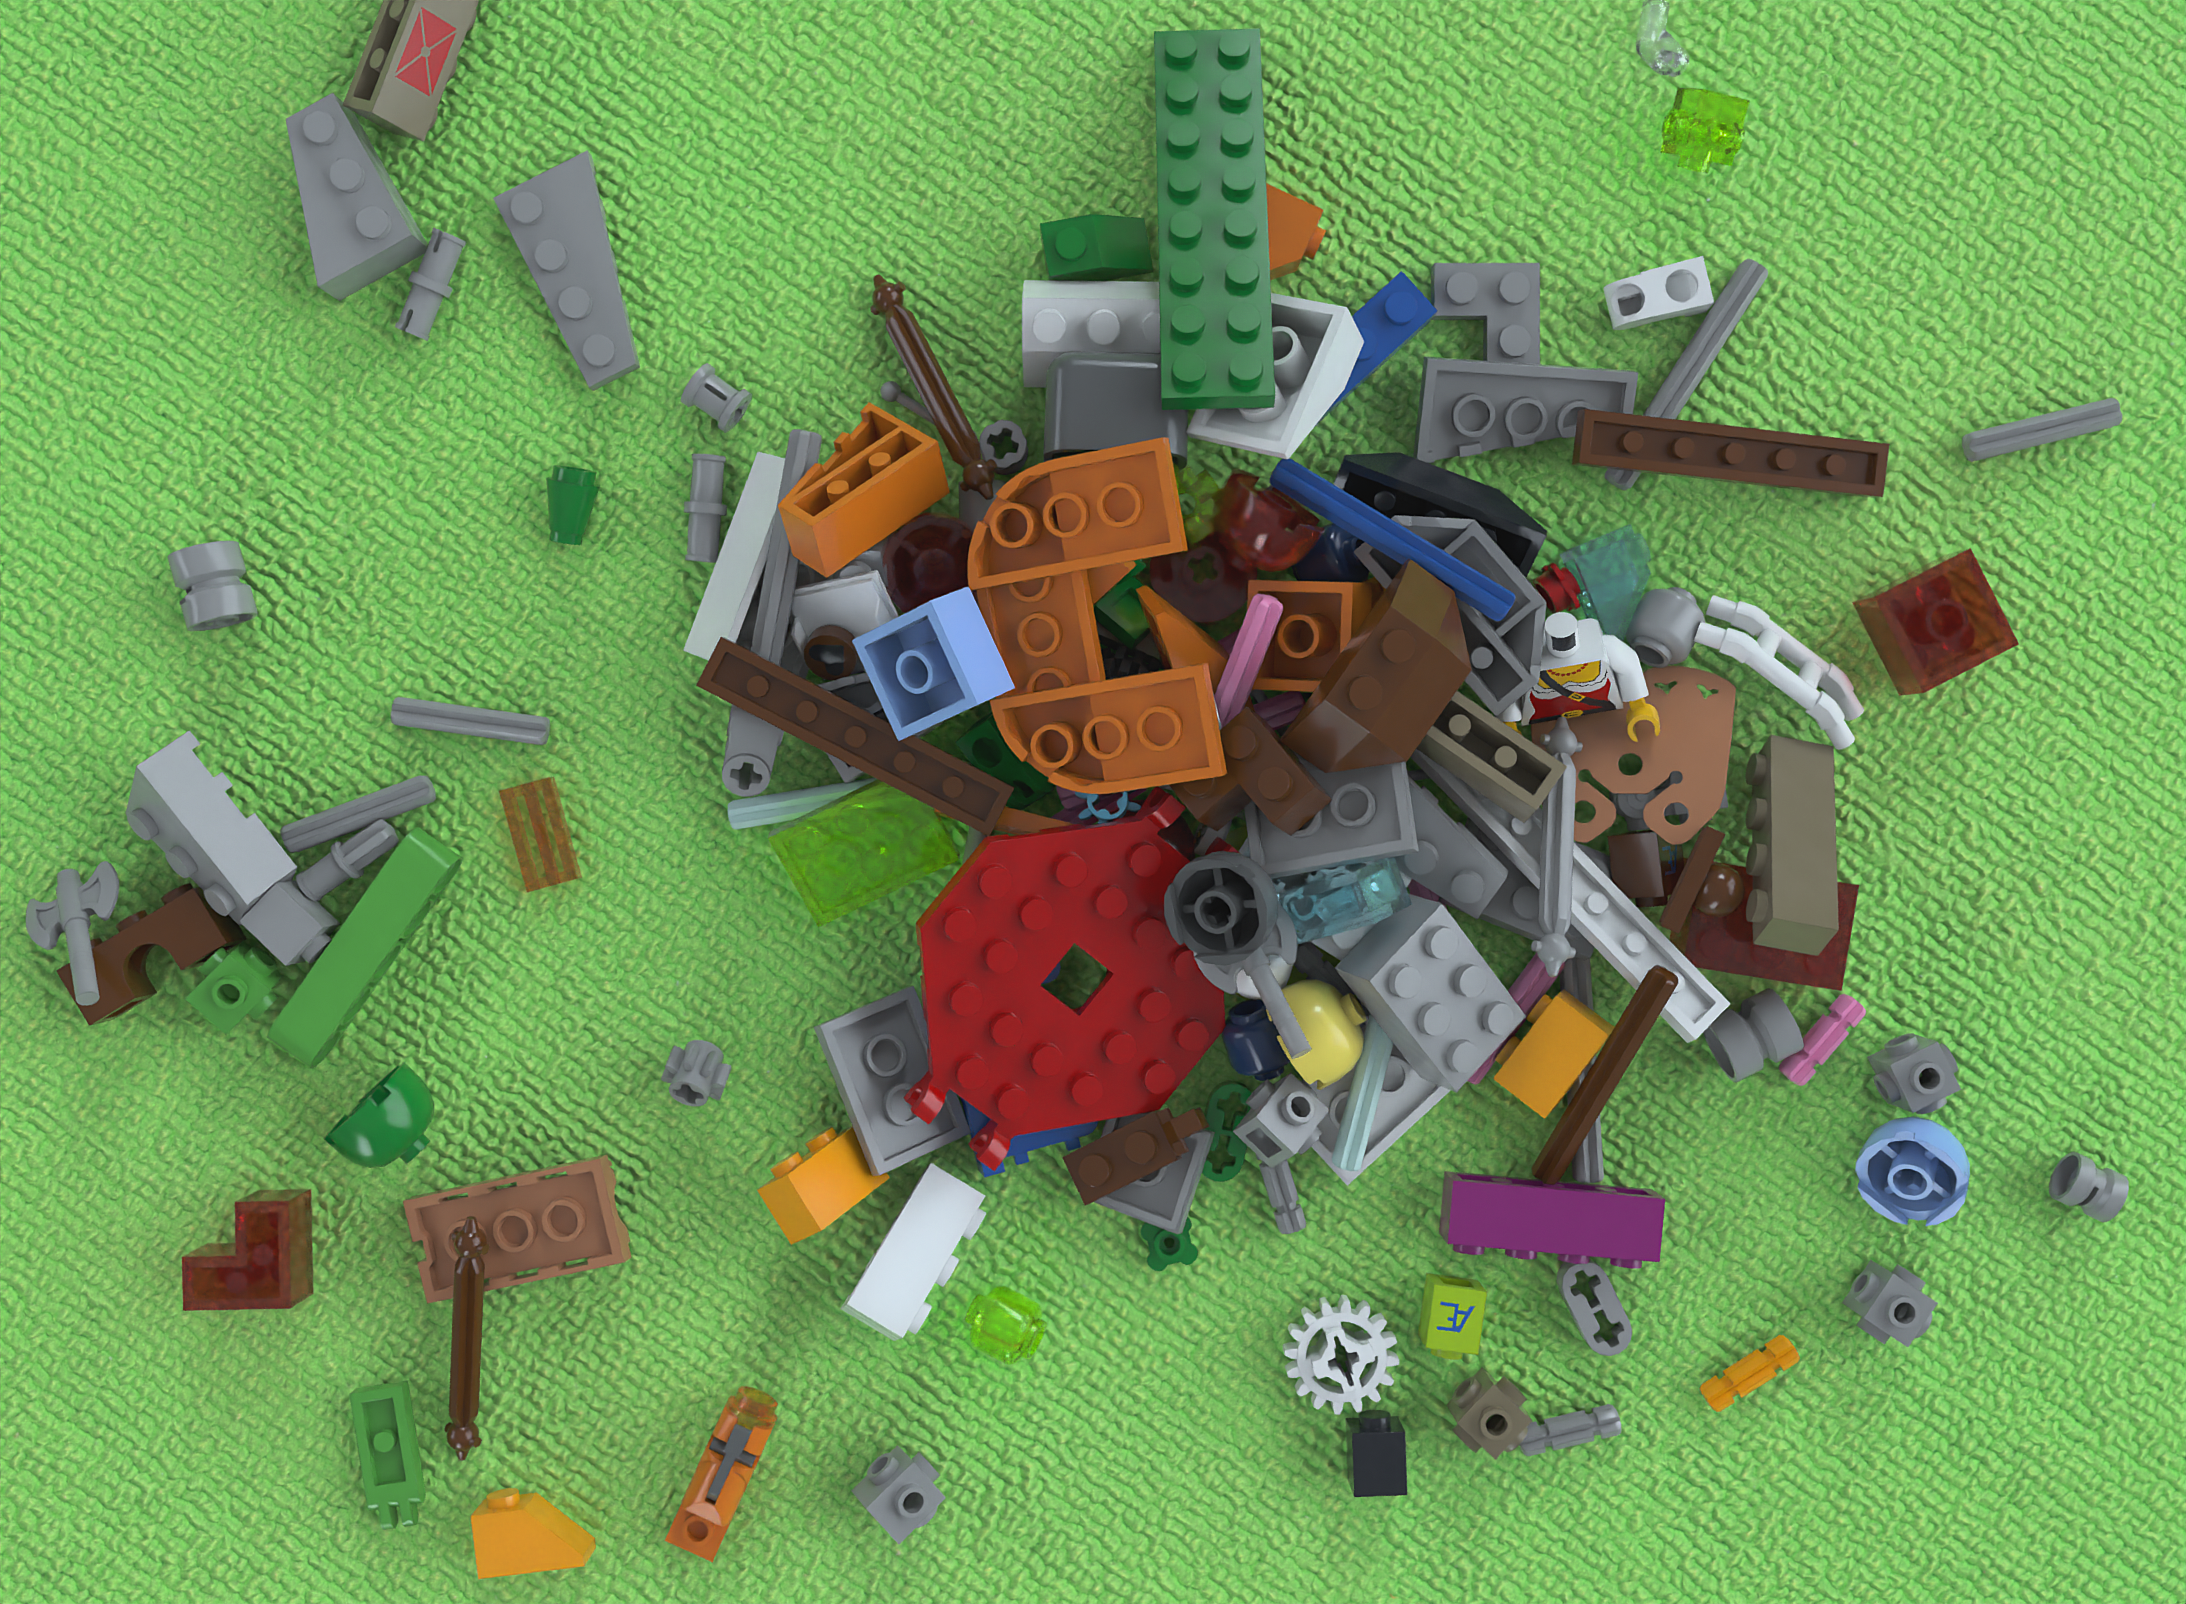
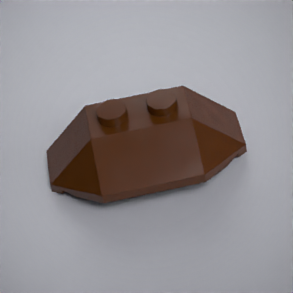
M1407 559L1279 741L1324 773L1407 762L1472 670L1455 592L1417 563Z

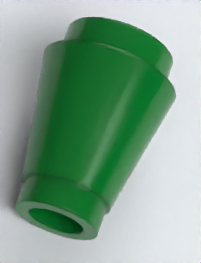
M553 465L552 477L546 478L549 529L551 530L550 541L582 545V538L600 488L599 485L595 484L597 472L576 467Z

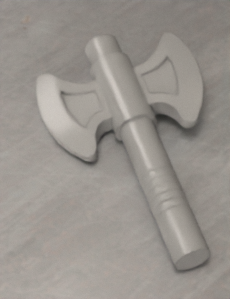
M107 861L101 862L96 867L94 873L85 884L81 882L80 874L77 870L64 869L57 874V899L44 903L32 898L26 909L25 920L28 934L40 947L46 950L53 949L58 942L60 934L63 931L65 932L76 1002L80 1005H92L100 998L89 928L91 925L90 916L97 914L102 920H108L118 899V875L112 864Z
M1278 902V918L1270 936L1263 945L1244 961L1223 966L1204 963L1197 958L1195 960L1202 973L1213 985L1231 995L1237 993V975L1241 970H1244L1245 974L1251 977L1291 1058L1295 1059L1305 1055L1312 1048L1269 967L1271 963L1268 956L1270 955L1281 957L1288 965L1294 964L1298 948L1294 923L1286 909Z

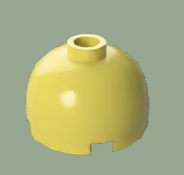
M1317 979L1300 980L1283 987L1281 990L1312 1049L1305 1055L1292 1059L1281 1036H1277V1039L1288 1059L1309 1085L1317 1081V1089L1322 1090L1350 1072L1360 1058L1364 1043L1360 1024L1367 1019L1362 1006L1352 993L1343 996L1331 984ZM1266 1009L1268 1018L1270 1021H1272L1271 1016L1269 1015L1268 1010Z

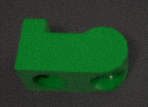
M992 711L974 723L955 742L973 766L1015 787L1006 803V806L1009 808L1023 810L1053 791L1056 787L1055 784L1048 782L1049 778L1040 773L1027 761L1021 762L1013 753L1000 733Z

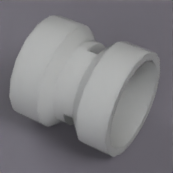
M2077 1152L2068 1153L2060 1160L2051 1175L2049 1183L2051 1198L2068 1206L2079 1205L2084 1214L2103 1223L2110 1221L2118 1214L2127 1199L2129 1191V1181L2126 1176L2110 1168L2100 1170L2096 1168L2092 1159Z

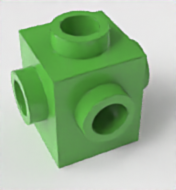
M243 940L231 953H228L223 947L219 948L198 969L206 978L185 1000L226 1035L247 1014L256 1020L275 1002L279 996L272 989L284 975L277 970L275 960L266 951L256 946L251 947Z

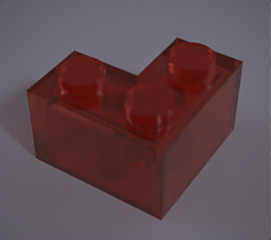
M311 1189L258 1190L235 1201V1243H207L182 1256L183 1311L291 1309L314 1294Z

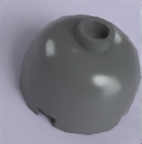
M1218 851L1193 859L1176 874L1173 883L1168 886L1164 895V917L1172 937L1179 945L1185 943L1190 950L1196 952L1195 958L1204 963L1226 966L1244 961L1267 941L1278 918V896L1271 878L1257 862L1240 853Z

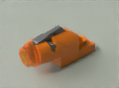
M741 1386L736 1395L728 1398L665 1538L666 1542L713 1562L777 1421L775 1410L778 1402L772 1396L753 1387Z

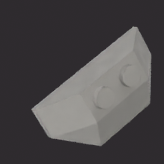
M1395 515L1391 518L1393 521L1513 592L1516 596L1512 607L1501 621L1491 619L1456 597L1472 669L1465 681L1497 717L1539 682L1546 612L1545 599L1475 519ZM1366 542L1354 551L1355 555L1385 589H1387L1403 566Z

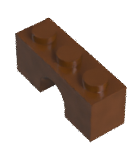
M187 883L165 894L161 898L164 906L148 915L146 910H143L120 921L115 926L119 933L104 942L101 938L91 940L100 996L96 1003L80 1005L76 1002L70 963L56 970L90 1026L114 1020L157 994L146 973V959L155 945L165 948L172 955L180 970L202 966L219 948L223 947L228 951L247 938L239 925L229 915L222 916L209 905L204 896V890L200 887L193 888L191 883Z

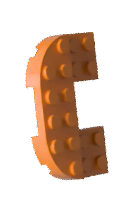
M1161 437L1057 458L1034 465L1014 476L996 492L997 497L989 507L983 520L978 521L969 547L967 574L970 590L977 591L980 612L1015 686L1014 689L996 696V699L989 700L998 729L1010 749L1021 762L1027 761L1036 770L1049 778L1048 782L1071 791L1089 794L1117 793L1220 777L1227 774L1208 663L1106 680L1087 569L1188 551L1169 438Z

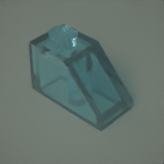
M1631 524L1560 554L1565 567L1572 573L1579 584L1581 594L1577 595L1586 619L1598 620L1603 635H1614L1622 642L1651 574L1647 565L1651 561L1649 547L1640 533H1634Z
M1395 857L1358 863L1277 894L1278 903L1293 921L1298 944L1375 924L1412 905Z

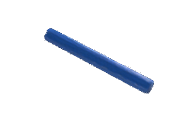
M1282 458L1274 468L1269 481L1271 486L1400 564L1404 565L1407 559H1411L1455 592V597L1491 619L1501 621L1512 607L1516 597L1513 592L1294 460Z

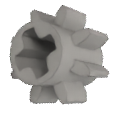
M693 1040L686 1044L684 1050L673 1046L661 1080L671 1083L669 1093L678 1102L688 1106H702L707 1102L709 1096L720 1100L732 1067L722 1063L724 1055L716 1045L704 1040Z

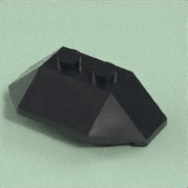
M1400 452L1344 455L1333 485L1390 519L1395 515L1475 519L1525 578L1547 536L1545 528L1499 489Z

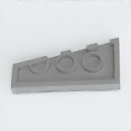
M587 150L493 199L588 387L594 391L640 368L626 303L623 300L619 284L618 267L609 240L605 210L602 199L599 196L595 178V166L592 155Z
M1424 357L1413 458L1433 463L1434 460L1477 455L1482 454L1483 451L1510 446L1513 448L1535 444L1537 441L1559 437H1575L1577 414L1580 410L1590 409L1633 414L1638 372L1632 370Z
M1408 776L1419 852L1384 858L1382 860L1475 919H1478L1506 880L1509 871L1461 822L1455 823L1437 805L1439 800L1424 785L1420 788Z

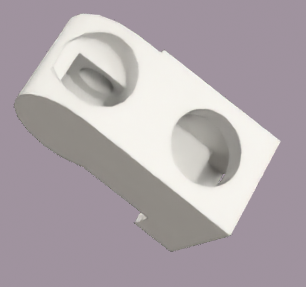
M1703 256L1640 272V275L1618 280L1603 288L1613 330L1634 328L1683 315L1687 317L1705 313L1714 304Z

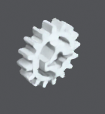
M1347 1295L1340 1296L1338 1307H1331L1327 1299L1321 1297L1319 1298L1321 1311L1314 1314L1304 1306L1301 1309L1305 1320L1304 1325L1289 1324V1333L1296 1339V1342L1283 1344V1352L1285 1356L1295 1360L1285 1365L1288 1378L1300 1377L1295 1384L1296 1392L1300 1397L1312 1391L1311 1402L1314 1408L1319 1410L1325 1401L1329 1400L1331 1401L1334 1414L1340 1415L1343 1404L1351 1402L1353 1408L1358 1413L1362 1411L1361 1398L1366 1395L1375 1402L1381 1400L1376 1389L1379 1383L1389 1386L1393 1385L1394 1380L1386 1370V1366L1399 1365V1358L1395 1352L1386 1349L1395 1345L1397 1340L1392 1331L1381 1332L1387 1324L1382 1313L1368 1318L1371 1308L1365 1300H1362L1355 1309H1352ZM1341 1322L1359 1325L1367 1333H1364L1363 1330L1354 1333L1342 1327ZM1322 1328L1323 1332L1316 1345L1308 1347L1312 1337ZM1335 1336L1338 1337L1341 1346H1344L1346 1349L1347 1360L1345 1364L1347 1372L1343 1371L1341 1364L1337 1363L1335 1359ZM1373 1362L1368 1373L1359 1380L1365 1365ZM1329 1377L1339 1382L1341 1387L1324 1384L1318 1379Z

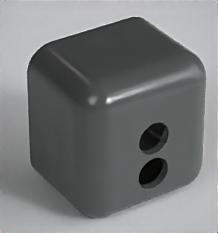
M1070 351L1056 357L1050 364L1046 375L1044 462L1166 437L1169 438L1177 489L1181 488L1187 465L1188 434L1186 431L1188 429L1189 410H1162L1161 355Z

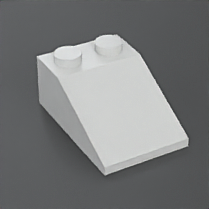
M1271 293L1275 379L1274 408L1196 409L1186 431L1189 437L1289 459L1345 389L1364 344V340L1348 308Z

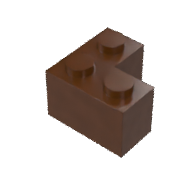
M1245 707L1220 730L1227 774L1220 777L1168 784L1198 821L1217 832L1253 800L1274 826L1292 836V834L1298 831L1332 801L1330 796L1293 752L1279 741L1281 738L1272 727L1249 707Z

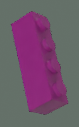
M1444 1171L1439 1234L1447 1244H1453V1251L1463 1254L1482 1255L1485 1252V1247L1505 1249V1255L1518 1259H1536L1537 1252L1557 1253L1558 1260L1568 1263L1588 1264L1590 1256L1610 1258V1264L1614 1266L1638 1269L1642 1268V1261L1660 1262L1665 1198L1654 1190L1646 1188L1557 1181L1555 1185L1544 1184L1540 1179Z

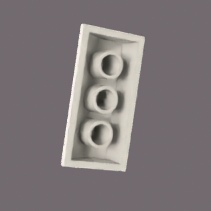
M1024 280L1022 292L1024 387H1046V375L1050 364L1059 355L1070 351L1160 354L1159 282Z
M757 452L683 651L709 661L720 637H725L748 650L751 649L785 458ZM800 561L795 587L831 580L833 575L826 578ZM790 612L781 667L806 679L809 668L806 666L791 635L794 618Z

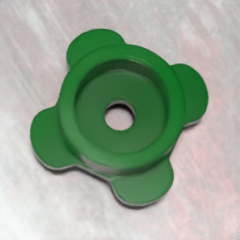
M1188 1216L1183 1232L1180 1234H1175L1144 1222L1140 1232L1141 1237L1148 1243L1150 1253L1147 1256V1263L1151 1269L1163 1271L1167 1265L1179 1262L1190 1265L1197 1259L1198 1249L1191 1243L1189 1230L1192 1227V1223ZM1170 1237L1174 1240L1173 1246L1167 1247L1164 1244L1166 1238Z

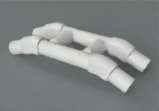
M1712 595L1706 615L1730 622L1731 626L1743 629L1751 636L1756 635L1758 639L1756 641L1748 634L1731 628L1726 630L1701 622L1694 642L1720 650L1719 653L1731 656L1741 664L1746 663L1806 709V713L1815 719L1820 729L1826 732L1836 749L1840 750L1850 746L1855 741V737L1844 719L1850 721L1858 718L1863 714L1864 708L1854 694V687L1847 675L1833 663L1828 664L1769 619L1770 616L1757 606L1742 601L1737 603ZM1776 651L1800 669L1798 675L1774 658ZM1819 686V687L1822 688L1825 692H1823V691L1819 692V691H1817L1816 689H1817V687Z

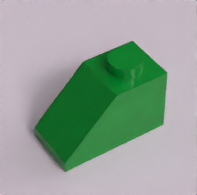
M1089 214L1040 223L1041 243L1048 280L1108 281L1153 272L1144 218Z

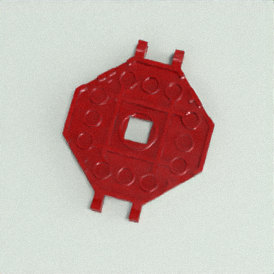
M1159 786L1152 790L1135 816L1113 819V822L1088 826L1081 823L1039 829L1038 833L1017 836L1003 834L985 837L916 922L917 945L920 947L922 967L920 979L923 1013L927 1023L929 1070L903 1098L912 1106V1113L927 1124H930L941 1110L949 1089L989 1117L991 1120L972 1138L968 1145L977 1152V1159L993 1171L998 1168L1006 1157L1010 1141L1014 1136L1160 1110L1226 1026L1224 991L1217 988L1205 977L1195 960L1193 951L1185 943L1179 945L1176 942L1164 917V895L1167 888L1173 883L1176 874L1190 861L1157 834L1160 829L1171 825L1186 808ZM1217 836L1207 849L1205 855L1218 851L1240 852ZM1075 943L1106 967L1107 972L1106 977L1086 1002L1078 1008L1071 1009L1042 987L1041 984Z

